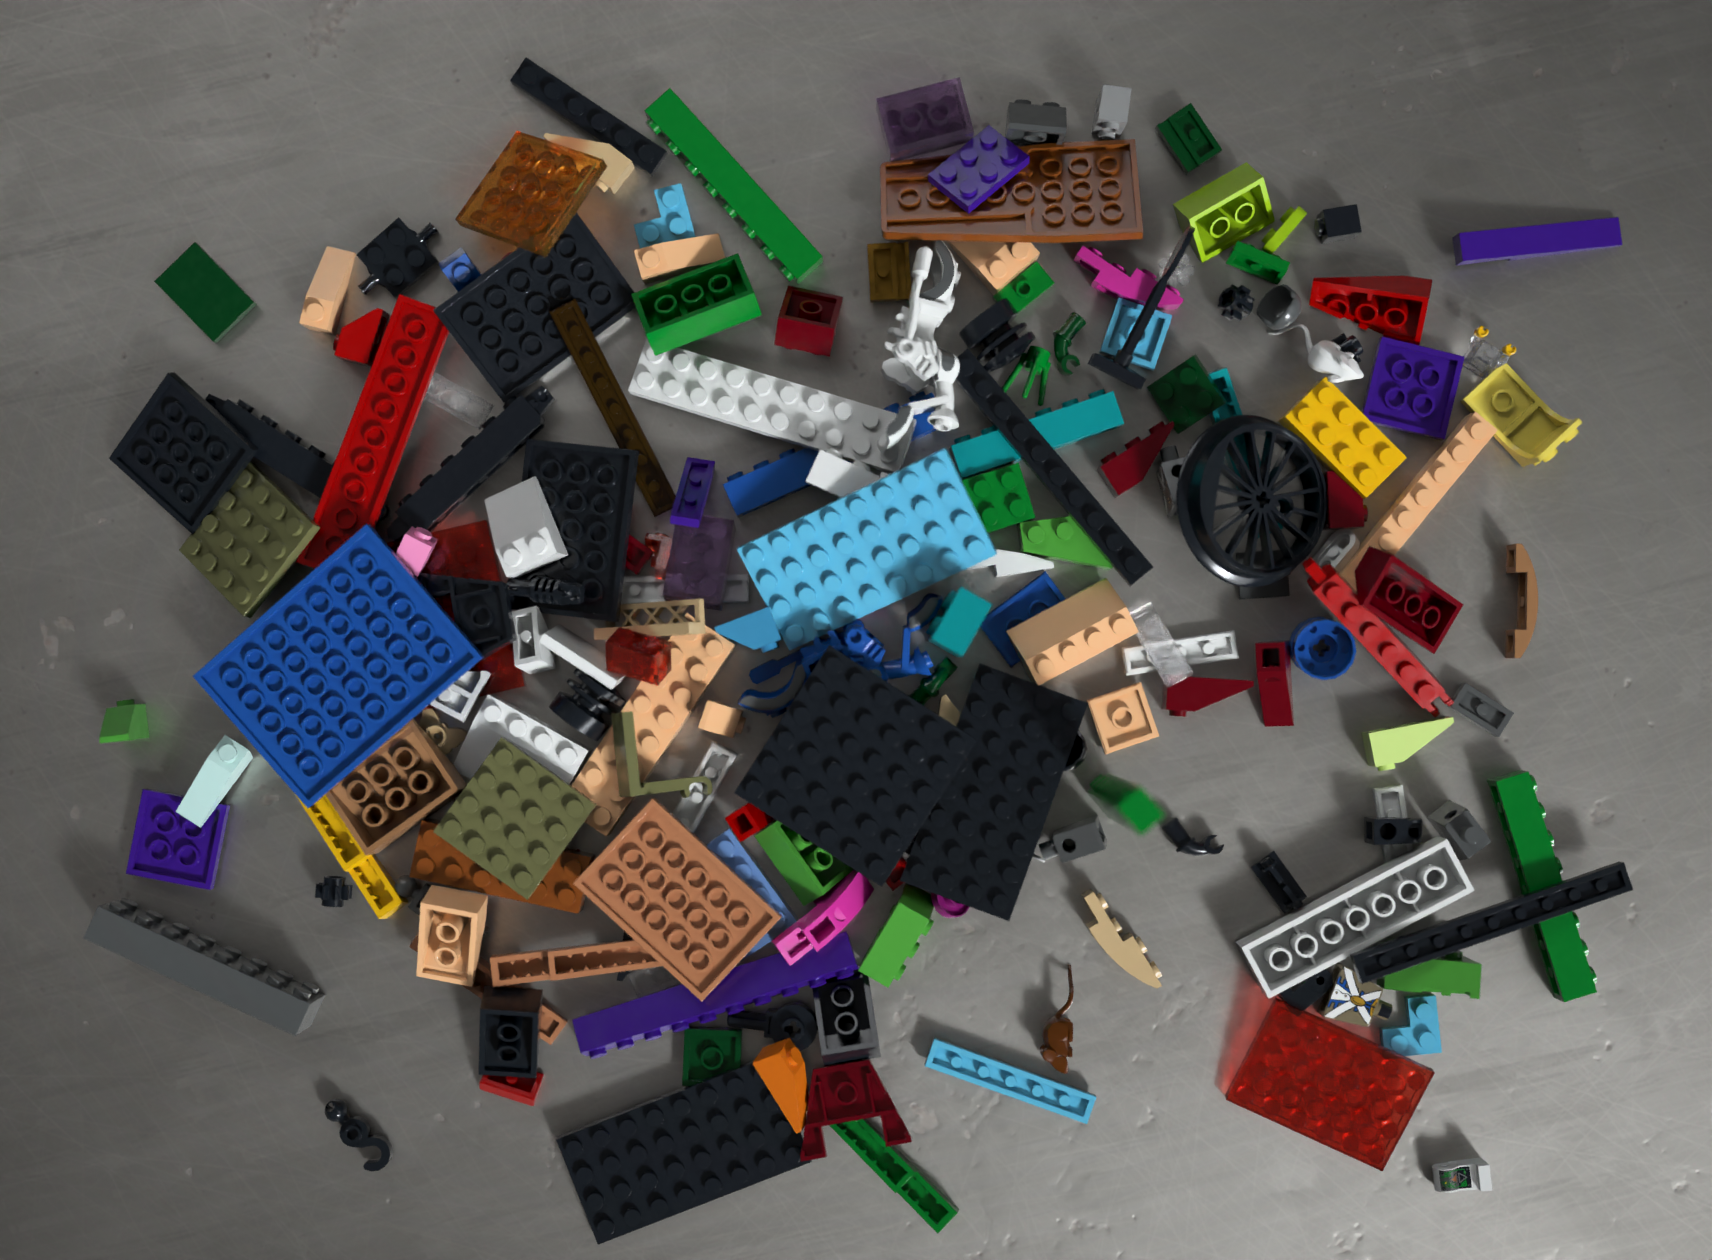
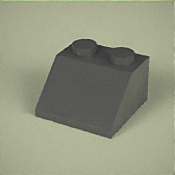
M1023 99L1015 100L1014 103L1009 102L1005 138L1014 145L1029 146L1046 143L1062 145L1067 131L1066 107H1060L1058 103L1054 102L1034 105L1031 104V101Z

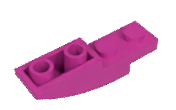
M1081 247L1073 261L1096 276L1091 284L1093 288L1116 300L1120 297L1143 306L1145 305L1153 287L1157 284V277L1146 269L1141 271L1136 268L1131 277L1126 275L1127 271L1121 265L1114 262L1110 264L1102 259L1103 255L1097 249ZM1166 285L1165 292L1156 309L1176 310L1184 299L1179 296L1180 292L1177 289Z
M853 870L824 895L813 901L816 907L773 939L772 943L790 966L812 948L818 952L856 916L871 896L874 888L864 875Z

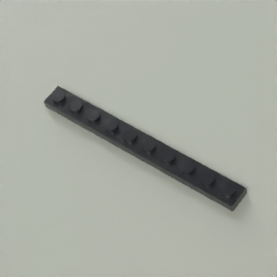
M966 349L957 357L960 362V369L955 381L1131 587L1153 569L1152 564L971 351Z
M1616 862L1350 954L1358 981L1363 984L1632 891L1633 888L1624 862Z

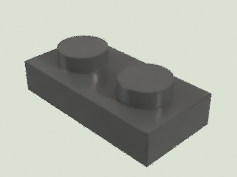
M1461 683L1452 698L1454 703L1451 706H1447L1495 737L1501 735L1514 714L1467 683Z

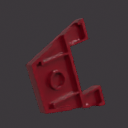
M871 1059L813 1069L800 1155L801 1162L828 1156L823 1126L880 1116L886 1147L912 1142V1136Z

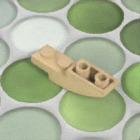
M1091 889L1082 893L1081 896L1095 918L1087 923L1086 927L1103 950L1120 967L1135 978L1156 989L1161 987L1162 985L1158 978L1162 974L1154 961L1148 963L1143 954L1147 952V949L1139 936L1134 938L1129 932L1120 937L1119 934L1123 930L1116 918L1110 919L1105 912V909L1109 906L1100 892L1095 894Z

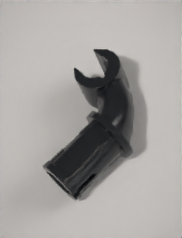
M1177 817L1162 827L1176 845L1177 852L1193 856H1204L1207 854L1215 855L1223 850L1224 844L1219 845L1216 849L1209 847L1210 841L1217 835H1210L1205 837L1202 842H1196L1194 837L1191 838Z

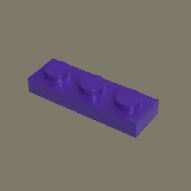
M687 457L671 511L670 524L699 528L715 471V461Z

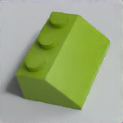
M1247 162L1173 204L1182 232L1184 233L1189 225L1195 228L1189 244L1201 263L1235 245L1237 241H1242L1275 222L1264 177Z

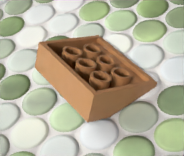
M412 719L325 795L367 856L378 854L419 825L422 820L427 819L461 794L467 784L453 763L419 724Z

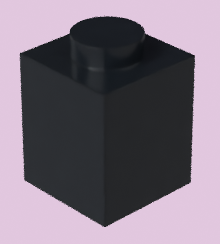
M1357 204L1324 209L1316 216L1317 219L1314 221L1316 236H1320L1321 244L1353 239L1362 232Z

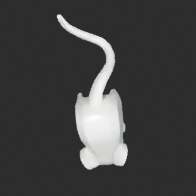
M1292 323L1284 329L1268 331V334L1278 335L1292 328L1303 330L1309 353L1308 365L1315 371L1328 374V382L1338 383L1344 380L1360 379L1364 376L1358 363L1353 359V353L1340 351L1341 347L1338 344L1328 340H1322L1313 346L1310 332L1303 324Z

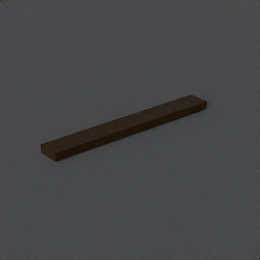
M576 299L550 311L619 449L639 451L636 482L654 517L671 510L676 495Z

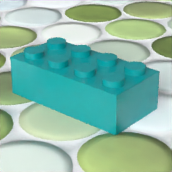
M963 587L956 591H950L940 609L944 610L941 617L937 615L933 618L926 631L930 635L927 641L955 657H963L992 604Z

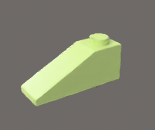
M1444 716L1361 732L1368 766L1377 767L1378 771L1394 769L1395 763L1404 762L1454 723V718Z

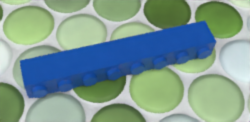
M922 391L909 397V403L934 398L932 392L926 395ZM894 403L883 410L898 414L901 406L899 403ZM932 412L913 415V419H916L917 423L910 442L937 431L928 422V417ZM793 448L779 454L780 459L775 462L769 463L768 460L754 465V471L744 475L741 471L727 477L728 482L723 484L736 516L740 518L810 487L811 485L806 483V479L819 451L804 448L796 452Z

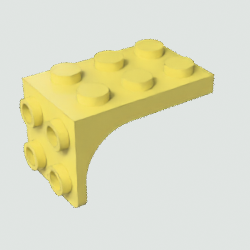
M1505 361L1495 367L1460 400L1471 413L1477 412L1497 429L1493 437L1522 467L1530 464L1536 466L1541 461L1544 463L1549 461L1558 453L1556 447L1561 442L1567 443L1579 433L1577 427L1582 423L1579 418L1567 419L1549 408Z

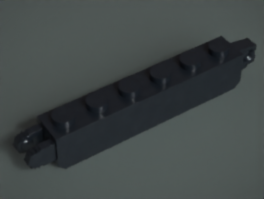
M541 386L526 397L520 395L518 398L514 396L504 404V411L497 417L492 416L482 425L483 430L476 437L474 435L468 437L462 443L461 447L463 449L455 456L453 454L442 461L440 464L441 469L434 476L429 474L420 482L419 486L421 488L413 495L409 493L398 503L400 507L395 511L399 517L387 528L388 538L400 542L411 527H421L429 532L438 527L526 445L527 439H532L545 427V419L542 415L554 402V397Z
M208 394L205 400L259 448L254 457L321 499L335 461L332 464L324 459L326 453L313 445L309 448L300 443L302 438L287 429L285 433L276 428L278 423L263 414L259 418L252 413L254 407L240 399L237 403L229 399L225 401ZM385 503L378 518L381 521H385V519L390 517V507L385 505Z

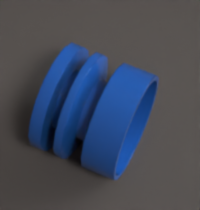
M1324 617L1308 618L1297 625L1291 633L1289 640L1291 659L1295 666L1310 677L1321 680L1335 679L1346 673L1354 662L1356 646L1352 634L1346 627L1332 619ZM1319 640L1326 645V649H1321L1320 654L1313 649L1314 645L1319 644Z

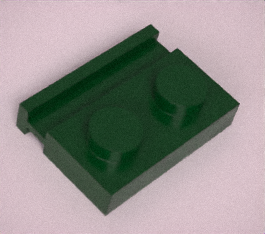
M1192 103L1155 127L1186 175L1222 151Z

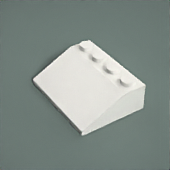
M488 694L472 722L453 765L460 774L471 779L500 738L505 737L554 774L572 785L593 749L495 694Z

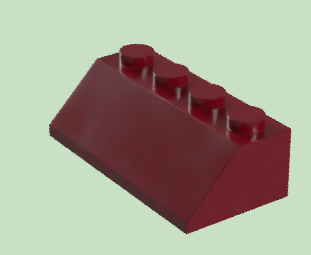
M1371 546L1368 547L1355 569L1358 604L1430 653L1435 654L1464 604L1394 555Z

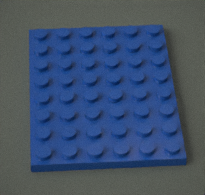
M366 524L195 673L193 677L304 805L310 808L482 660L484 656L370 524Z

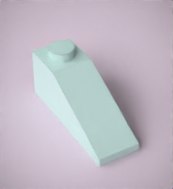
M224 735L206 759L176 812L201 828L253 759L251 752L230 737Z

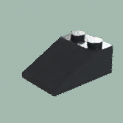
M859 969L854 970V975L837 979V976L826 979V984L812 988L824 1066L881 1057L869 977L858 971Z
M484 986L480 1006L478 1075L537 1077L542 1016V989Z

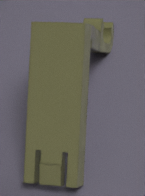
M633 711L611 714L619 797L680 790L681 796L688 798L691 794L689 786L697 782L702 784V792L705 795H711L712 783L705 776L640 783Z

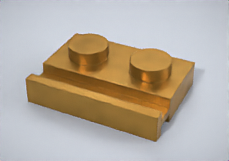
M908 242L867 244L870 303L909 300L911 278Z

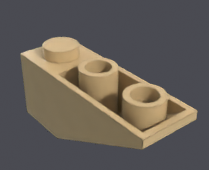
M545 133L543 136L548 144L546 147L548 151L559 159L563 155L570 161L569 166L581 176L584 173L593 178L591 183L603 193L609 190L615 195L635 169L629 158L608 143Z

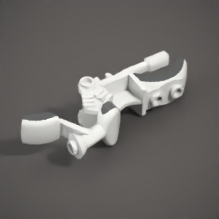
M937 240L933 250L923 246L916 252L911 273L914 280L909 297V308L902 306L900 313L895 318L901 321V328L890 327L887 331L888 334L894 335L897 341L895 343L886 341L884 344L887 350L892 351L895 358L883 361L881 368L882 375L886 380L894 381L898 385L906 387V390L911 391L912 395H915L929 385L934 386V398L908 403L907 406L899 408L897 416L891 420L885 434L877 442V447L881 452L891 449L901 440L909 428L913 415L932 412L928 417V422L939 431L947 432L959 427L958 418L954 413L953 383L959 373L960 362L956 355L936 346L933 335L935 327L938 328L947 313H951L955 297L951 296L953 287H957L961 276V271H957L959 263L955 261L951 250L941 240ZM930 272L933 288L920 294L922 282Z

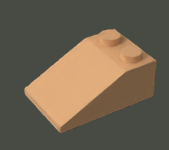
M946 241L993 296L1032 265L1040 254L1031 242Z
M431 885L420 903L416 976L470 987L473 986L486 923L487 895Z

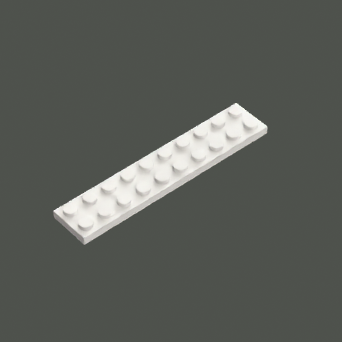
M646 339L628 389L629 393L635 396L812 450L820 451L821 449L827 452L828 448H832L844 454L843 459L852 462L858 460L869 465L871 468L888 473H893L902 468L917 423L916 419H912L907 432L901 440L891 449L881 452L877 447V442L885 434L891 420L897 416L896 413L680 348H675L655 356L648 339Z

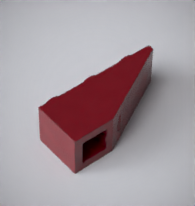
M1163 421L1159 422L1148 430L1151 435L1141 440L1137 436L1124 445L1127 449L1118 456L1114 451L1100 460L1103 465L1097 471L1114 498L1144 479L1175 425L1173 421L1167 425Z
M1289 640L1255 643L1257 677L1265 727L1294 726Z

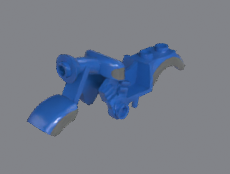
M928 593L917 607L908 612L907 625H904L902 629L901 658L881 661L886 652L883 648L884 643L867 630L860 619L844 625L843 631L837 633L836 630H829L828 639L824 640L820 637H815L813 640L814 645L802 647L800 650L779 660L771 659L751 669L749 677L752 683L759 684L779 674L781 668L796 661L792 677L783 687L771 692L747 689L738 699V705L753 712L765 713L767 716L770 715L771 718L783 714L787 711L786 707L791 705L829 645L885 681L917 673L927 676L932 675L929 668L934 665L927 651L921 653L917 647L914 650V654L910 655L911 632L923 628L936 616L941 607L943 597L938 594Z

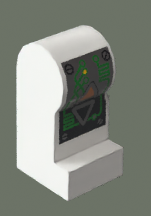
M1482 1158L1454 1160L1432 1166L1434 1188L1437 1192L1452 1193L1477 1189L1480 1191H1493L1490 1165Z

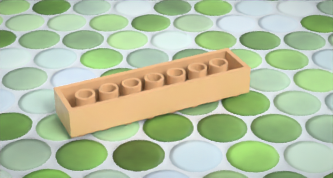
M689 613L685 614L684 617L688 622H695L694 616ZM706 624L705 634L676 635L669 638L621 710V712L633 711L640 783L646 782L736 647V644L716 633L715 630ZM612 725L571 785L597 804L585 820V823L606 837L612 833L636 797H619Z

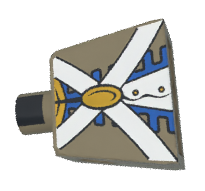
M1339 962L1336 963L1331 974L1333 979L1332 986L1323 994L1317 1012L1328 1019L1366 1027L1370 1025L1373 1016L1388 1020L1392 1012V1004L1380 1000L1383 989L1371 981L1363 984L1360 983L1356 972Z

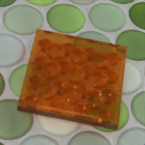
M516 131L455 220L462 227L546 257L607 168V165L601 158Z

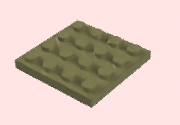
M249 462L231 489L219 500V505L210 515H207L202 520L201 526L194 534L188 537L179 551L243 616L251 619L320 527L254 463Z
M501 737L433 832L528 900L597 804L505 737Z

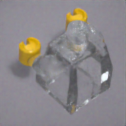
M1479 326L1475 329L1474 335L1469 341L1470 347L1464 354L1463 367L1471 370L1472 373L1483 379L1488 377L1494 367L1499 368L1505 365L1510 356L1516 352V347L1513 346L1511 348L1512 344L1509 343L1503 346L1501 351L1487 341L1481 340L1488 335L1489 330L1487 328L1483 330L1484 326Z

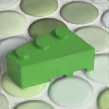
M1070 516L1021 522L1017 525L1021 553L1106 570L1113 568Z
M905 883L900 898L896 904H893L888 918L882 928L879 929L864 955L858 971L886 987L890 986L893 979L899 981L906 968V965L903 963L907 956L911 959L913 958L920 945L917 942L921 934L926 936L934 921L930 918L934 906L930 893Z
M1456 951L1378 978L1377 985L1389 990L1422 993V991L1441 992V995L1451 996V993L1466 994L1472 999H1480L1482 964L1463 956L1462 951Z

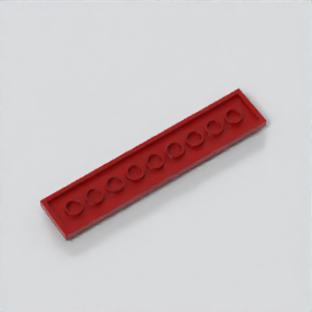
M399 294L315 512L313 521L320 529L301 552L297 563L316 569L366 524H370L375 528L449 334L448 329L433 311L436 307Z

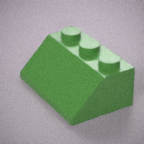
M777 820L770 823L754 836L803 906L824 895L854 870Z

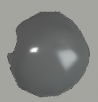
M1288 285L1276 286L1261 299L1256 313L1269 328L1281 330L1290 326L1301 313V299Z

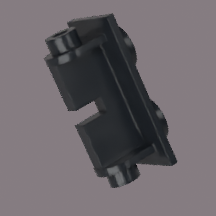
M1274 851L1251 866L1253 872L1284 914L1292 908L1297 910L1303 905L1302 901L1307 898L1306 894Z

